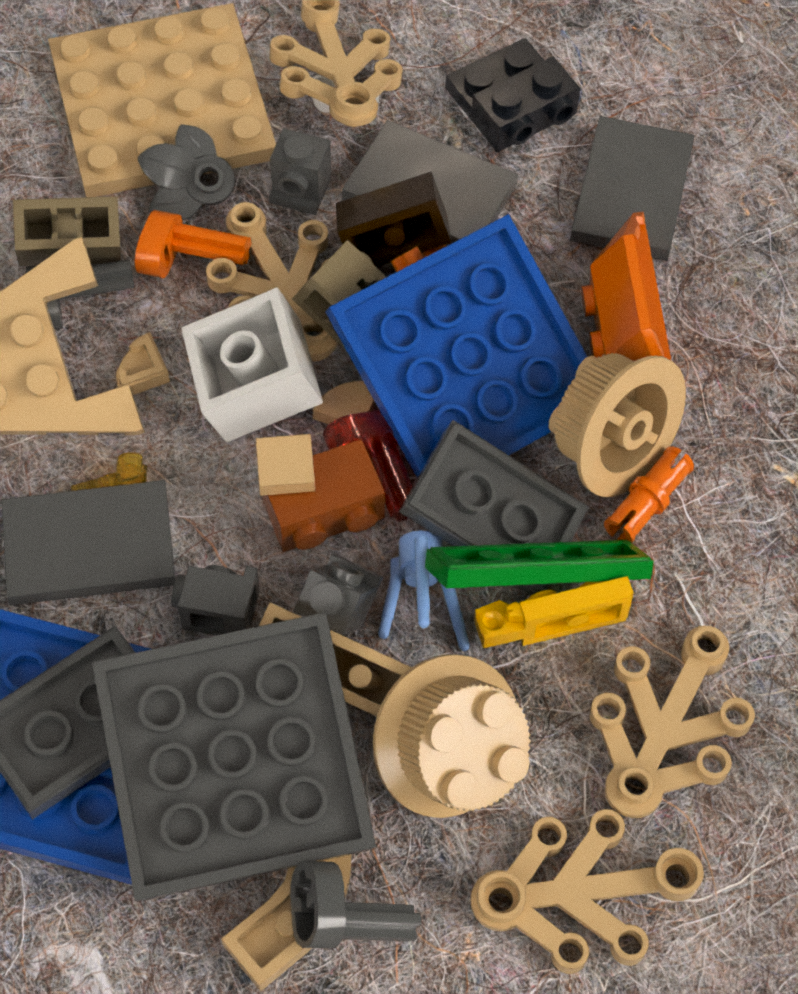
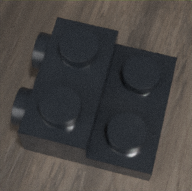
M526 38L446 75L445 82L446 90L496 152L512 145L523 144L534 134L552 125H561L567 122L574 114H577L581 89L554 56L544 60Z

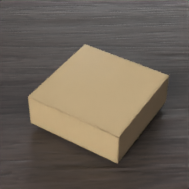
M311 434L256 438L260 496L315 491Z

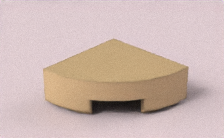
M150 332L140 336L130 344L129 351L123 357L119 367H117V387L129 384L133 395L170 382L168 370Z
M364 381L347 382L332 388L322 396L323 403L313 408V419L362 435L376 403Z

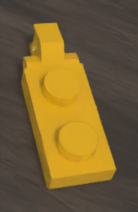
M628 576L609 581L585 582L579 588L559 593L554 590L540 591L531 595L525 601L519 603L515 601L510 605L501 600L475 609L474 621L483 649L521 640L522 646L624 622L628 618L634 592Z

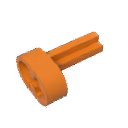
M153 210L147 218L137 243L135 269L140 274L165 278L172 267L177 252L209 259L227 258L235 264L244 265L248 263L250 257L249 249L252 240L251 237L183 224L182 217L179 214Z

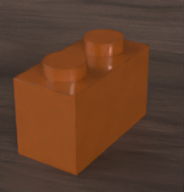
M362 439L313 455L315 491L261 496L283 552L295 548L300 550L311 549L323 543L328 537L345 531L361 532L374 526L378 520L385 518V492Z

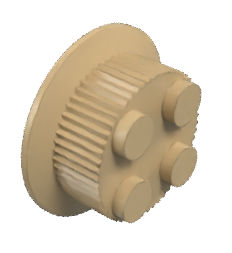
M611 353L598 358L588 356L580 363L575 379L571 381L568 390L565 391L562 397V401L550 416L549 430L556 434L555 443L558 444L559 451L577 463L579 478L589 491L601 497H614L629 491L631 483L638 476H645L663 455L665 449L671 446L684 413L686 386L683 374L673 361L662 356H647L633 361L621 354Z
M446 654L418 663L396 681L384 698L377 714L373 732V755L378 775L384 787L397 802L423 816L434 818L453 817L468 811H474L475 809L480 810L482 807L486 808L488 805L492 806L494 802L504 798L505 794H509L510 789L514 788V784L526 776L529 770L528 751L531 749L529 747L531 742L529 737L531 734L528 732L530 727L527 726L526 714L522 713L523 708L519 707V703L516 701L509 684L503 676L489 664L474 657Z

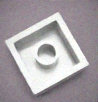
M278 287L181 327L201 413L226 443L323 403L301 321Z

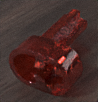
M380 410L342 416L327 425L323 431V438L328 450L362 439L384 489L385 504L391 519L396 518L397 522L407 520L408 517L400 513L399 510L413 486L396 448L398 443L394 437V432Z

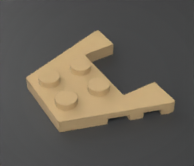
M82 237L72 240L0 291V435H47V433H78L79 435L124 433L125 435H140L145 433L129 384L78 401L74 394L47 308V302L98 286Z

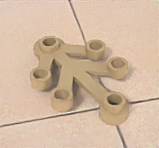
M302 0L301 18L305 22L307 29L316 32L324 56L300 45L291 36L279 35L274 37L270 42L269 59L277 66L287 67L281 72V93L286 97L294 99L308 95L329 105V112L332 117L346 126L358 127L371 123L377 116L378 103L376 98L383 91H393L401 85L402 66L394 60L384 59L389 54L390 35L381 29L366 30L363 33L362 41L346 56L334 25L338 21L340 1ZM371 60H379L375 63L373 74L365 82H355L354 77ZM297 63L332 80L335 87L310 77L308 71L304 68L292 65Z
M249 202L235 205L226 217L227 233L251 237L250 251L267 279L237 272L233 261L227 258H217L212 260L206 268L209 288L217 293L234 292L245 295L234 298L230 302L229 308L278 287L301 321L312 362L327 358L336 349L338 343L292 300L309 280L319 254L328 247V229L326 225L318 220H309L300 225L298 229L299 249L288 272L266 236V217L263 211ZM250 220V222L243 223L241 221ZM309 235H318L321 237L320 239L314 241L306 239V237ZM221 272L230 274V276L224 279L214 277ZM311 331L321 332L317 336H310L306 333Z
M704 625L692 629L687 634L681 649V658L685 665L661 711L647 677L650 668L648 654L643 649L635 646L626 647L618 653L614 665V673L617 679L626 686L646 740L637 758L622 727L626 706L621 697L609 692L599 694L593 700L589 713L592 725L601 732L613 765V769L608 774L605 782V795L608 803L617 813L629 818H642L650 815L658 808L664 793L699 783L717 785L727 777L731 769V757L725 749L716 745L702 748L695 761L658 769L666 752L723 735L741 737L749 731L754 722V709L748 701L742 698L728 699L723 703L718 712L682 721L705 675L717 673L726 661L729 653V642L719 629ZM698 641H710L716 646L717 650L706 652L699 647ZM629 659L636 660L641 665L642 670L639 672H629L623 667L622 662ZM608 705L616 710L618 716L614 719H605L599 715L597 709ZM733 710L740 712L745 718V723L737 725L730 722L726 713ZM706 758L716 759L720 762L722 771L713 773L706 770L702 760ZM630 779L639 780L644 785L645 792L639 795L632 794L626 789L625 782Z
M603 809L597 811L592 816L587 835L555 879L529 883L544 859L558 855L563 850L567 839L566 827L559 819L543 817L534 824L530 841L507 871H490L476 881L472 889L470 903L475 918L483 926L494 931L519 929L551 953L552 963L560 972L574 974L583 969L589 957V946L582 936L572 932L564 934L534 909L559 907L610 944L611 954L617 962L622 965L632 966L641 962L648 950L649 940L647 934L636 925L624 924L594 901L657 892L668 900L684 901L691 898L697 892L703 880L704 870L700 859L693 852L684 848H672L665 851L659 857L655 867L587 876L605 850L612 849L620 843L625 832V823L621 815L614 810ZM602 821L610 822L615 826L617 834L612 837H603L597 832L596 824ZM543 829H551L558 834L559 841L553 845H546L540 841L538 833ZM670 870L680 871L686 878V885L682 887L672 886L666 879V872ZM497 893L504 894L510 899L511 907L505 911L495 910L489 903L490 897ZM623 936L634 937L640 945V951L635 954L625 953L619 946V939ZM565 944H572L579 949L581 958L573 963L567 962L560 956L559 948Z

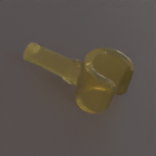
M133 452L123 453L117 457L116 473L105 474L103 477L71 485V490L143 483L147 480L148 467L146 464H142L143 457L141 454Z

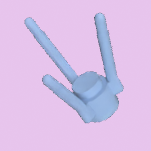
M412 531L404 534L399 539V556L390 560V581L378 631V636L381 639H386L389 636L402 579H405L406 584L416 587L419 626L427 628L430 624L429 587L435 585L438 580L425 568L426 552L431 547H443L442 539L430 531ZM441 584L460 650L467 651L470 644L455 588H445Z

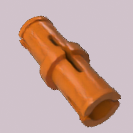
M674 446L666 448L663 455L645 476H638L629 487L630 494L613 514L606 518L604 528L607 533L613 537L620 527L627 522L622 529L623 533L617 540H628L633 543L637 534L654 514L663 513L669 506V496L685 477L694 470V463L689 455L685 454L679 463L672 468L675 464L674 460L682 450Z

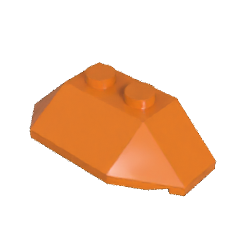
M636 212L629 217L590 265L589 285L581 286L585 317L594 316L596 331L589 332L591 356L598 358L602 357V355L606 356L607 354L617 353L633 361L647 356H662L671 360L644 212Z

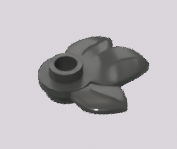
M181 124L176 133L175 145L167 143L153 145L138 156V162L145 175L160 187L149 206L150 213L153 210L179 214L182 220L189 219L202 205L220 204L233 192L235 177L231 166L223 158L217 156L213 139L198 127ZM209 171L215 172L219 176L218 182L213 186L203 185L200 179L204 173Z

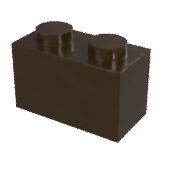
M432 171L336 203L337 233L342 245L348 240L359 251L368 255L376 267L391 263L392 260L417 246L422 253L451 243L447 213Z

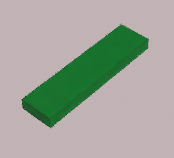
M628 540L431 547L426 552L425 568L445 588L609 581L628 576L629 580L651 579L654 560Z

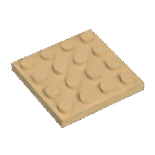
M233 3L48 39L86 197H98L156 185L141 169L138 156L153 145L164 143L175 145L176 133L181 124L198 127L209 134L214 141L217 156L227 161L232 169L270 161L276 142ZM209 171V172L204 173L203 175H205V174H210V173H214V172Z

